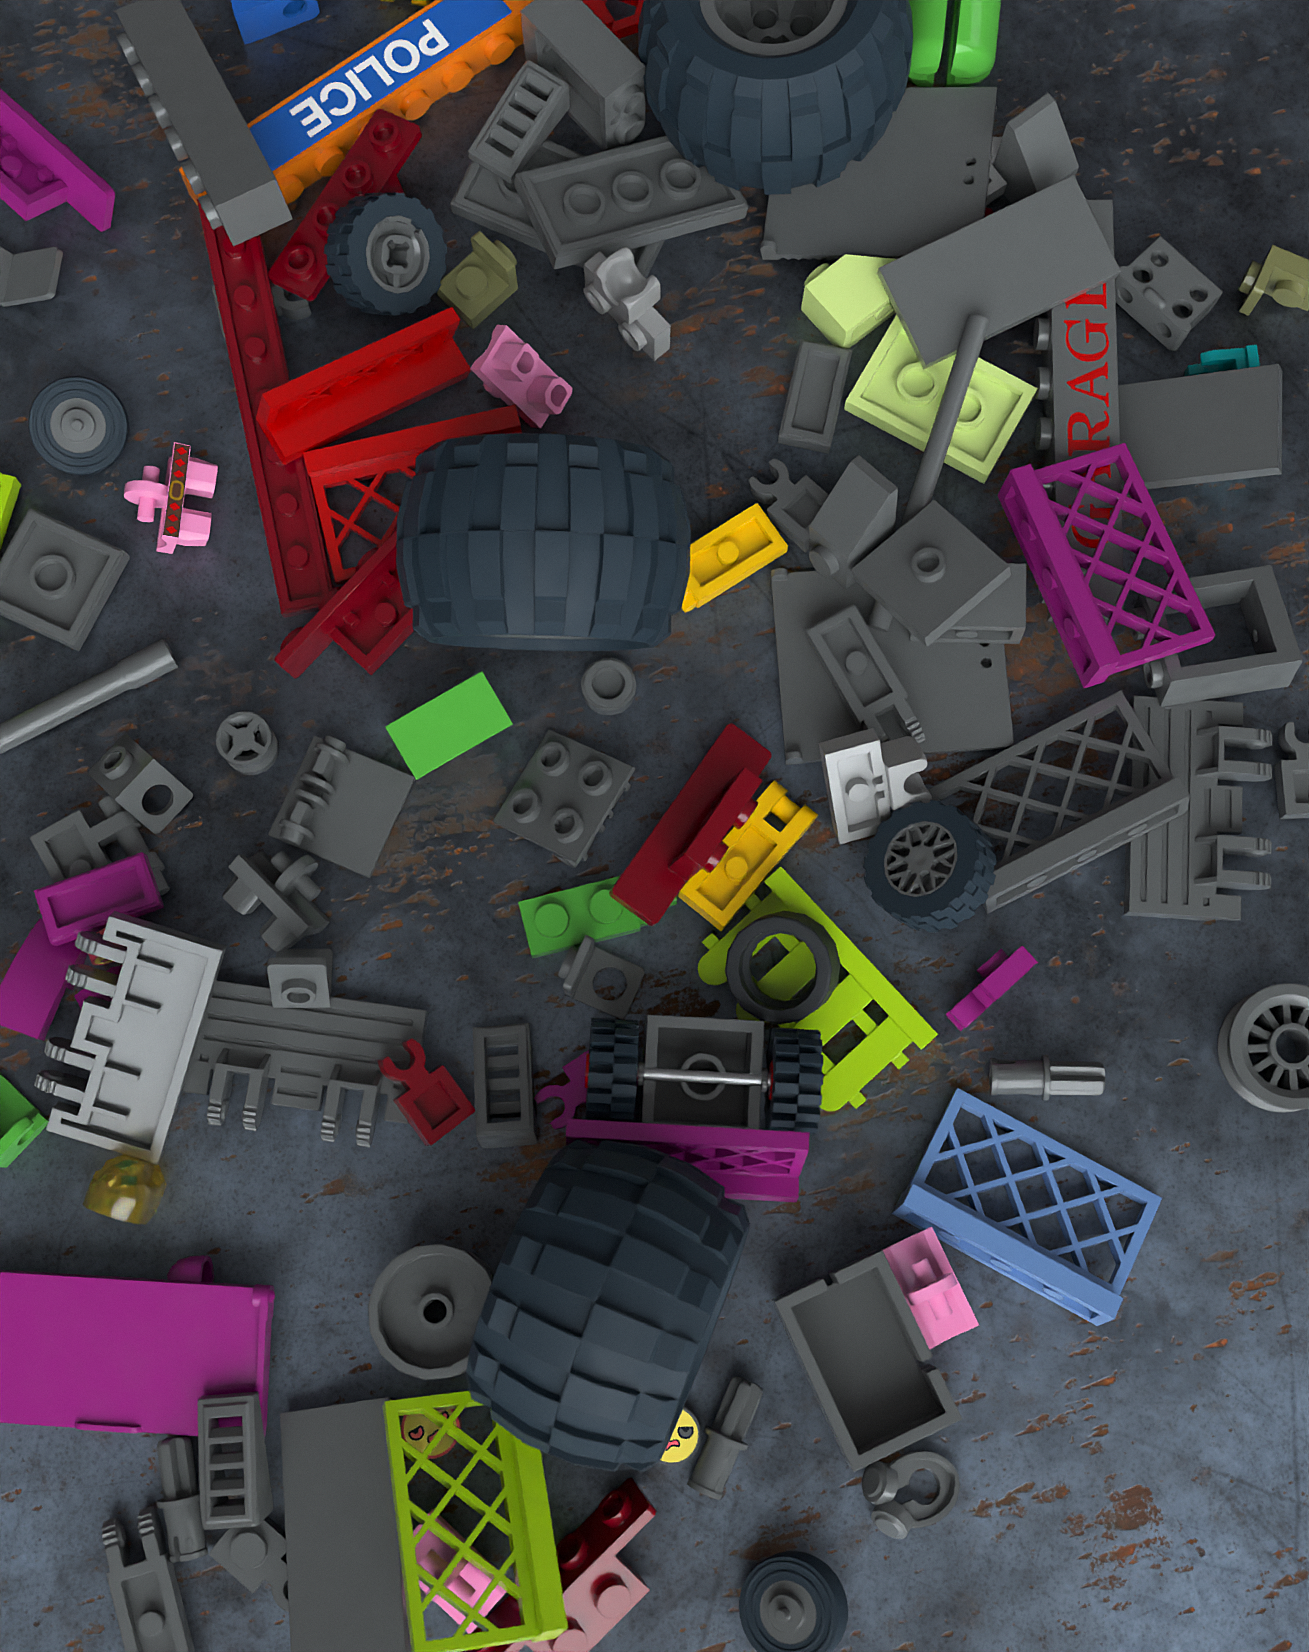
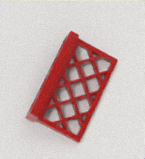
M516 404L303 452L307 472L311 478L335 583L337 585L346 583L356 573V567L344 569L340 549L351 531L379 548L394 533V526L397 522L400 507L376 493L386 475L401 472L413 479L415 471L411 469L416 467V457L440 441L474 435L522 433ZM374 478L369 488L358 482ZM349 484L362 492L364 496L350 518L346 519L330 509L325 489ZM371 499L397 514L381 540L356 525ZM333 519L344 526L338 537L336 536Z

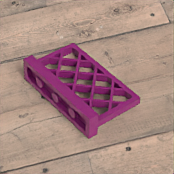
M1126 443L1037 470H1033L1031 464L1010 470L997 496L1083 688L1103 683L1111 674L1209 643L1216 636ZM1115 463L1124 481L1120 493L1091 481L1095 469ZM1086 472L1084 477L1078 475L1080 473ZM1059 481L1077 489L1078 492L1071 508L1069 509L1049 500L1043 485ZM1085 493L1114 506L1106 525L1077 512ZM1121 509L1141 518L1146 528L1142 541L1113 528ZM1059 519L1064 521L1063 526H1061ZM1070 525L1100 537L1092 557L1071 548L1066 537ZM1107 541L1136 554L1128 573L1099 561ZM1143 557L1164 567L1169 577L1164 589L1135 577ZM1080 567L1086 569L1085 574H1083ZM1093 573L1122 585L1114 606L1093 596L1088 585ZM1129 590L1159 602L1151 622L1121 609ZM1168 606L1186 614L1193 632L1179 636L1159 627L1158 624L1165 607ZM1103 616L1109 618L1107 623H1105ZM1116 622L1145 635L1138 650L1120 655L1111 636ZM1152 639L1160 641L1159 643L1150 645Z
M567 1119L566 1145L576 1140H584L598 1146L603 1140L648 1146L694 1165L724 1186V1197L728 1199L797 1203L799 1197V1176L809 1151V1132Z

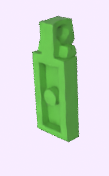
M620 876L518 902L532 958L569 950L571 946L580 947L585 935L594 938L596 943L641 931L640 927L648 924L610 896L609 892ZM677 896L670 906L677 905Z

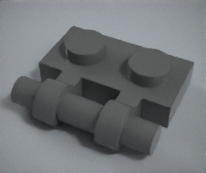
M110 795L98 803L106 817V820L92 827L86 814L78 810L30 837L54 883L112 863L104 846L118 840L127 857L140 852H144L148 856L161 896L170 890L161 873L165 869L164 864L157 852L149 851L139 832L142 826L141 822Z

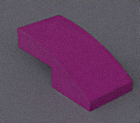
M42 918L37 921L25 939L0 985V1025L44 1041L66 988L73 990L75 986L65 980L68 967L72 964L84 965L88 953L77 949V946H75L76 939L59 946L50 944Z

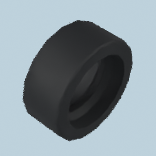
M781 911L764 915L738 932L728 949L725 973L730 992L743 1010L760 1021L782 1025L803 1020L828 1001L838 984L841 963L836 943L823 925L806 914ZM779 933L793 935L803 941L813 953L816 965L815 978L809 990L799 998L787 1001L773 999L763 993L754 982L750 969L752 953L758 943L768 936Z

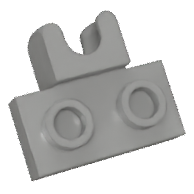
M623 247L606 258L599 251L584 263L585 288L583 290L587 300L600 314L608 312L619 324V331L628 345L635 351L643 349L653 361L669 350L670 324L653 308V305L660 300V283L654 275L646 279L638 271L632 252L627 247Z
M871 728L819 743L833 832L839 844L875 835L878 831L877 827L882 821L886 822L891 817L890 807L893 811H896L899 808L904 809L911 806L910 803L917 801L929 803L932 799L931 793L925 787L918 773L927 767V759L917 740L911 736L880 743L877 734Z

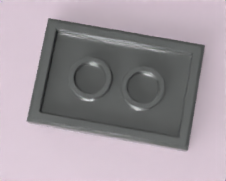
M1279 364L1118 385L1120 444L1126 443L1147 489L1282 474V369ZM1121 477V489H1122V486H1123V484H1124V481H1123V479H1122V477Z

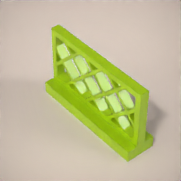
M470 1391L385 1401L383 1404L412 1652H461L527 1640L537 1642L555 1639L568 1629L541 1450L523 1443L494 1420H492L493 1430L482 1445L453 1423L465 1407L483 1405L471 1399ZM455 1409L448 1419L438 1412ZM421 1413L441 1428L422 1454L401 1438L399 1416ZM446 1433L474 1454L456 1480L428 1459V1456ZM494 1439L497 1458L487 1451V1448ZM404 1455L414 1462V1465L407 1474L405 1471ZM479 1459L500 1475L502 1491L490 1507L461 1485ZM420 1467L449 1489L430 1516L412 1503L408 1496L407 1484ZM454 1494L483 1516L464 1543L435 1521ZM502 1501H504L506 1520L495 1512ZM411 1516L423 1525L415 1537H413ZM488 1521L509 1537L511 1553L499 1570L469 1548ZM427 1530L431 1531L457 1552L438 1580L420 1567L416 1561L415 1547ZM462 1557L491 1579V1582L473 1607L469 1606L443 1585ZM511 1564H513L515 1583L504 1575ZM419 1580L431 1589L422 1602ZM497 1584L518 1600L521 1626L498 1629L478 1613ZM438 1594L463 1614L465 1619L452 1637L426 1641L423 1612L434 1596ZM471 1622L484 1631L463 1635Z

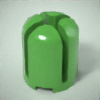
M909 0L912 10L913 45L908 81L916 86L933 87L934 74L938 71L942 53L948 0ZM952 0L944 87H972L980 84L989 75L996 57L1001 0Z

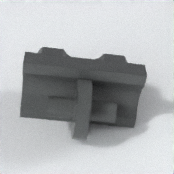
M260 851L248 858L244 854H240L228 866L236 875L230 881L222 897L235 911L243 915L253 913L261 902L269 908L273 915L259 932L262 939L274 951L279 952L289 949L303 937L321 933L331 922L312 902L320 894L321 889L310 879L318 867V863L311 855H305L294 862L284 851L277 853L272 860L263 851Z

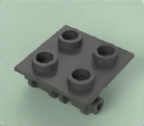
M549 729L492 822L558 854L557 858L576 868L580 860L587 861L589 857L587 852L596 839L595 835L597 832L603 834L606 829L603 825L606 818L612 819L614 813L611 809H614L623 792H628L631 788L628 780L635 768Z
M314 735L268 835L370 878L414 783L415 777L345 748L346 744L334 737L326 736L325 739Z

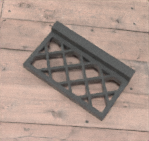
M1121 690L928 789L932 795L931 800L941 801L958 791L980 796L973 822L989 838L1007 842L1002 860L997 862V865H994L993 873L996 875L994 885L990 886L987 893L989 897L983 905L987 914L1186 813L1190 794L1179 776L1176 778L1173 776ZM1115 710L1127 727L1122 745L1090 737L1095 721ZM1086 726L1083 735L1073 733L1074 731ZM1132 737L1140 750L1129 747ZM1057 740L1080 745L1072 771L1041 763L1046 746ZM1087 748L1118 755L1111 781L1079 773ZM1036 752L1034 760L1024 758ZM1125 758L1148 763L1158 778L1157 781L1142 789L1118 783ZM1008 765L1029 770L1030 773L1023 795L1018 796L992 789L996 772ZM1037 773L1068 781L1061 807L1029 799ZM986 777L984 786L974 784ZM1075 784L1107 791L1103 808L1091 815L1069 810L1068 807ZM1114 794L1126 796L1112 803ZM988 798L1019 806L1010 833L980 825ZM1026 809L1057 817L1052 835L1040 841L1018 835ZM1064 819L1075 822L1062 829ZM1015 845L1025 847V849L1012 855Z

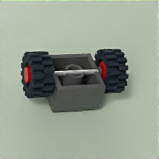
M645 1015L642 1062L639 1061L637 1064L639 1021L591 1018L589 1053H586L584 1088H587L585 1120L633 1122L636 1079H638L637 1085H641L639 1123L759 1130L761 1092H764L766 1130L809 1132V1136H815V1133H817L820 1120L819 1107L822 1104L821 1085H823V1054H821L823 1044L819 1030L771 1028L766 1054L767 1067L762 1068L764 1021Z

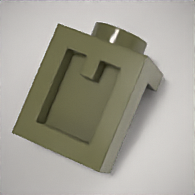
M480 231L471 237L473 252L440 281L442 285L437 292V295L449 307H453L457 315L472 329L476 328L518 289L515 268L517 261L514 255L501 241L495 240L492 243Z
M1272 245L1261 263L1251 261L1241 280L1238 291L1246 295L1239 312L1249 316L1263 293L1272 296L1277 303L1283 306L1298 307L1308 311L1309 260Z

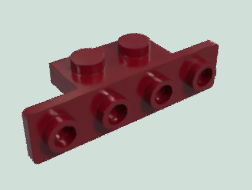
M383 109L375 111L269 270L268 277L273 284L308 301H313L330 277L325 266L328 263L327 254H324V244H327L329 235L327 230L329 224L333 223L336 218L335 213L340 207L348 205V200L355 196H364L365 193H404L397 174L422 137V132L418 125Z
M397 522L394 526V533L380 548L374 547L363 555L356 566V573L342 588L336 587L324 596L318 606L319 612L304 627H297L282 641L280 652L274 661L294 679L298 678L333 641L372 676L414 631L413 609L404 605L396 566Z
M728 724L719 734L609 892L610 896L648 925L654 926L657 924L686 881L701 869L710 873L717 866L729 848L722 839L731 826L739 830L755 811L758 802L751 797L763 781L758 776L771 759V752L734 724Z
M632 1478L625 1480L616 1490L603 1498L599 1507L573 1533L565 1536L557 1545L556 1554L567 1619V1630L555 1639L537 1642L527 1640L461 1652H519L525 1645L533 1652H589L650 1591L642 1577L617 1554L656 1515L655 1507L640 1486ZM509 1595L486 1619L498 1629L521 1626L518 1600ZM477 1626L472 1633L484 1631Z

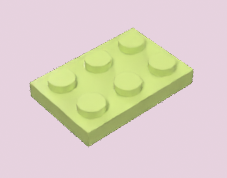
M896 315L849 394L844 410L924 452L956 354L923 370ZM978 357L944 463L985 484L1038 388Z

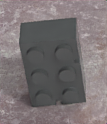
M873 1250L829 1271L832 1284L826 1285L823 1278L817 1277L771 1299L843 1458L853 1472L962 1420L939 1368L929 1363L919 1368L915 1361L917 1359L923 1362L933 1356L883 1250Z

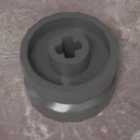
M443 1244L414 1247L392 1259L376 1279L368 1303L369 1330L380 1354L400 1372L424 1380L464 1374L467 1369L468 1357L479 1317L496 1273L495 1269L476 1253ZM442 1301L446 1306L447 1314L443 1321L437 1323L438 1318H430L429 1308L430 1304H437Z

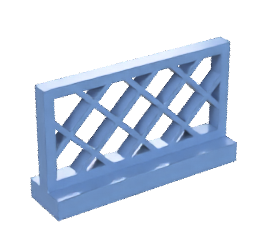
M956 1088L906 1190L901 1193L892 1214L921 1230L932 1227L937 1238L942 1242L1098 1326L1115 1319L1124 1299L1120 1297L1121 1291L1162 1198L965 1091ZM960 1108L981 1119L988 1139L960 1146L953 1126ZM995 1126L1007 1132V1134L998 1136ZM945 1138H947L950 1150L939 1153ZM1020 1139L1031 1145L1039 1167L1012 1175L1001 1144ZM991 1147L1001 1178L974 1186L964 1154ZM1046 1154L1052 1156L1053 1158L1059 1161L1049 1163ZM953 1158L964 1189L944 1194L924 1182L934 1163ZM1070 1166L1083 1174L1090 1195L1064 1203L1052 1171ZM1042 1174L1053 1206L1026 1214L1015 1182ZM1098 1182L1111 1189L1101 1191ZM1005 1186L1015 1218L997 1223L984 1215L977 1193ZM1122 1194L1141 1204L1142 1207L1133 1226L1116 1231L1104 1198ZM967 1197L970 1207L957 1201V1199ZM1093 1202L1104 1235L1078 1242L1067 1210ZM1056 1213L1067 1246L1049 1251L1036 1243L1029 1221ZM1019 1225L1022 1236L1008 1228ZM1129 1235L1122 1249L1119 1237ZM1108 1242L1116 1264L1109 1282L1089 1273L1081 1249ZM1070 1253L1073 1263L1060 1256Z

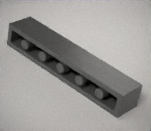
M138 0L115 10L125 30L116 35L119 44L145 96L148 97L155 94L147 99L161 128L164 129L172 125L171 128L164 130V133L178 161L189 158L181 166L195 195L206 192V195L199 197L198 200L212 229L223 226L232 245L236 246L292 220L293 218L273 172L181 1Z

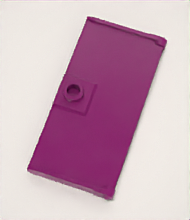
M0 1270V1423L69 1427L79 1430L121 1433L144 1432L198 1436L197 1400L201 1396L258 1391L265 1438L268 1412L271 1323L275 1299L274 1286ZM242 1416L218 1418L219 1428L242 1426Z

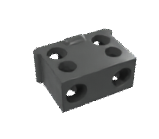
M1161 236L1128 267L1120 266L1121 273L1115 278L1116 303L1168 350L1172 351L1179 349L1188 333L1210 313L1223 293L1222 290ZM1158 256L1164 258L1165 265L1159 260ZM1147 271L1149 273L1150 282H1145L1142 279V272ZM1196 290L1204 294V300L1197 294ZM1181 306H1187L1189 317L1181 314Z

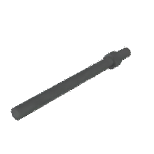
M971 314L968 317L899 529L931 502L990 323L983 316ZM875 600L867 626L875 630L888 632L893 615Z

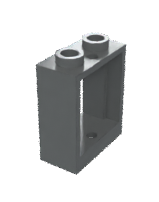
M533 0L521 10L525 60L532 61L568 84L570 88V108L566 113L602 151L614 149L620 144H630L639 136L645 125V89L643 81L645 66L582 0Z
M1266 565L1189 578L1203 609L1235 603L1240 604L1256 655L1181 667L1178 655L1175 653L1142 664L1145 683L1148 688H1155L1160 707L1288 687L1299 669L1303 658L1272 566ZM1167 581L1154 583L1153 585L1164 589ZM1139 594L1134 608H1130L1129 613L1151 622L1159 602ZM1166 606L1158 626L1170 631L1165 615L1179 613V611ZM1129 628L1132 638L1135 641L1140 640L1142 643L1145 635ZM1152 639L1150 645L1159 643L1160 641Z

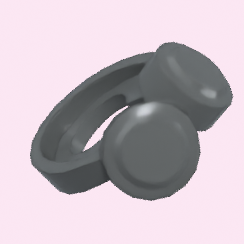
M912 1451L897 1457L890 1463L873 1462L867 1466L862 1478L863 1495L866 1500L875 1505L871 1513L873 1523L881 1532L895 1539H904L911 1528L931 1526L947 1516L954 1508L960 1490L959 1476L953 1464L937 1453L926 1451ZM918 1469H927L934 1475L937 1482V1492L934 1499L928 1504L922 1505L913 1499L901 1504L894 1501L897 1489L909 1485L910 1477Z

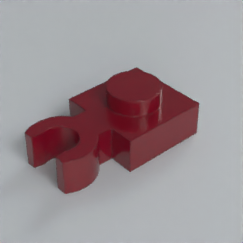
M410 1038L401 1043L410 1056V1063L406 1069L400 1070L396 1068L388 1056L378 1060V1066L386 1078L401 1082L406 1089L394 1098L393 1101L426 1146H431L475 1112V1108L444 1065H438L430 1072L424 1067L426 1061L425 1052L416 1040Z

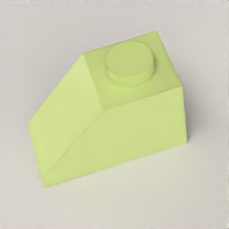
M845 254L831 266L828 263L818 266L805 280L801 310L833 346L850 349L896 313L877 275L880 267L896 259Z

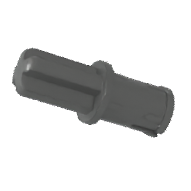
M1041 1055V1060L990 1058V1095H1041L1042 1100H1049L1050 1095H1100L1105 1089L1104 1065L1100 1062L1050 1061L1048 1055Z
M737 1376L730 1380L712 1426H705L703 1430L708 1436L692 1476L687 1481V1485L692 1489L711 1498L722 1499L723 1490L740 1450L746 1451L748 1448V1444L744 1442V1439L763 1395V1389L758 1384Z
M185 1435L168 1437L157 1444L163 1498L157 1500L158 1508H163L168 1536L169 1562L174 1563L203 1557L208 1554V1548L202 1524L200 1490L198 1491L191 1439Z

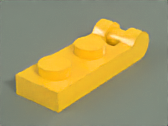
M776 780L756 800L758 806L746 823L739 830L733 827L722 840L729 848L717 866L710 873L701 869L688 880L678 894L681 900L721 932L818 816L806 804L801 808L786 796L788 790ZM771 813L787 824L781 832L765 821L766 817Z

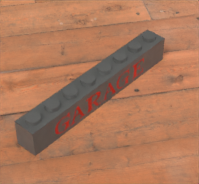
M1087 200L1114 256L1113 200ZM1115 279L1041 313V317H1037L1035 320L1033 346L1034 350H1042V367H1037L1034 387L1038 389L1034 396L1036 400H1043V417H1038L1035 445L1037 450H1044V467L1120 444ZM1115 463L1095 469L1091 481L1120 493L1121 475ZM1086 472L1080 473L1078 475L1084 477ZM1059 481L1043 485L1049 500L1069 509L1071 508L1078 492L1077 489ZM1085 493L1077 512L1106 525L1114 506ZM1122 509L1113 526L1114 529L1122 532ZM1059 519L1061 526H1063L1064 521ZM1070 525L1066 534L1071 548L1088 556H1093L1100 537L1073 525ZM1107 541L1099 561L1124 571L1123 548ZM1080 567L1083 574H1085L1086 569ZM1095 573L1092 574L1088 584L1095 598L1113 606L1122 588V585ZM1038 587L1040 604H1046ZM1047 607V621L1054 622ZM1103 616L1105 623H1107L1109 618Z

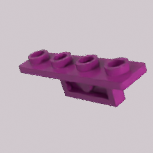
M0 88V198L25 221L68 202L100 232L111 228L115 199L113 188L110 187L103 177L97 175L82 162L66 144L61 143L45 129L30 112L25 111Z

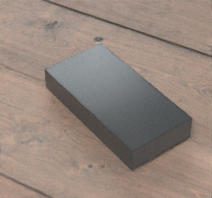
M804 339L800 340L777 443L829 454L852 350Z

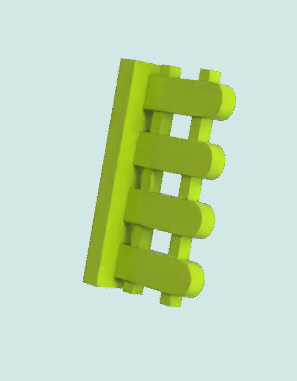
M780 866L764 881L772 892L763 901L756 894H753L744 903L751 912L721 940L714 933H711L702 941L709 951L698 963V974L709 985H722L727 982L725 967L729 947L739 931L764 915L790 911L806 914L823 925L836 943L841 965L850 974L840 984H837L828 1001L798 1023L791 1022L778 1025L781 1028L819 1030L823 1046L851 1020L863 1030L867 1037L837 1065L823 1051L821 1053L823 1054L822 1073L825 1076L823 1077V1085H821L822 1104L820 1108L825 1111H836L849 1101L857 1109L867 1100L860 1090L890 1062L898 1069L902 1068L909 1061L902 1051L910 1043L914 1042L922 1050L938 1033ZM779 933L768 936L759 942L752 953L751 959L774 937L790 953L760 981H757L753 975L752 977L763 993L773 999L787 1001L798 993L811 979L815 978L816 965L813 953L803 941L799 942L793 935ZM873 999L889 1015L879 1026L863 1010ZM737 1003L736 1014L739 1020L760 1021L743 1010L739 1003Z

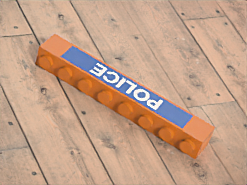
M435 0L248 123L247 126L273 172L286 204L294 202L305 188L320 178L329 177L335 173L377 109H383L405 120H416L426 113L431 104L449 92L454 93L462 90L471 81L473 76L491 64L497 65L504 62L515 48L524 43L521 10L533 0ZM181 167L178 170L191 198L198 206L197 199L206 195V192L195 195Z

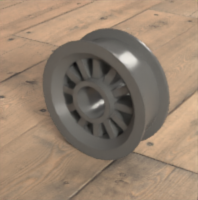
M1286 983L1273 985L1252 993L1237 1002L1222 1022L1217 1041V1053L1221 1070L1233 1090L1245 1101L1258 1108L1272 1112H1294L1309 1109V1027L1307 1029L1304 1027L1307 1019H1309V986ZM1269 1008H1274L1275 1018L1270 1012ZM1290 1009L1295 1010V1013H1294L1292 1019H1291V1011H1290ZM1256 1019H1257V1021L1259 1022V1024L1261 1025L1262 1028H1260V1027H1258L1257 1025L1253 1024ZM1280 1034L1288 1036L1295 1045L1296 1054L1291 1063L1284 1061L1277 1053L1276 1040ZM1248 1037L1258 1041L1257 1044L1247 1045ZM1249 1054H1257L1259 1060L1252 1064ZM1267 1068L1268 1071L1263 1079L1258 1072ZM1280 1077L1282 1088L1276 1087ZM1297 1079H1298V1081L1300 1082V1084L1302 1085L1303 1088L1298 1089Z

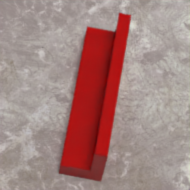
M454 308L445 309L263 393L256 420L281 463L285 465L304 456L303 452L319 449L466 379L471 370L453 339L460 323Z

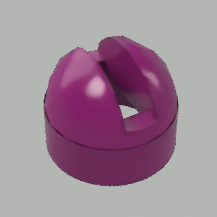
M209 1255L188 1256L178 1259L168 1271L167 1280L214 1282L212 1260Z

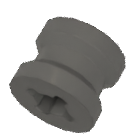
M237 712L228 716L220 724L216 733V745L219 753L237 772L242 774L257 775L265 772L275 763L278 757L279 742L276 734L261 716L252 712ZM253 750L252 752L242 754V751Z

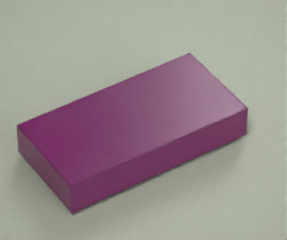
M144 852L34 890L50 944L54 946L77 939L78 932H97L105 929L108 917L114 911L132 917H139L164 908L148 856Z

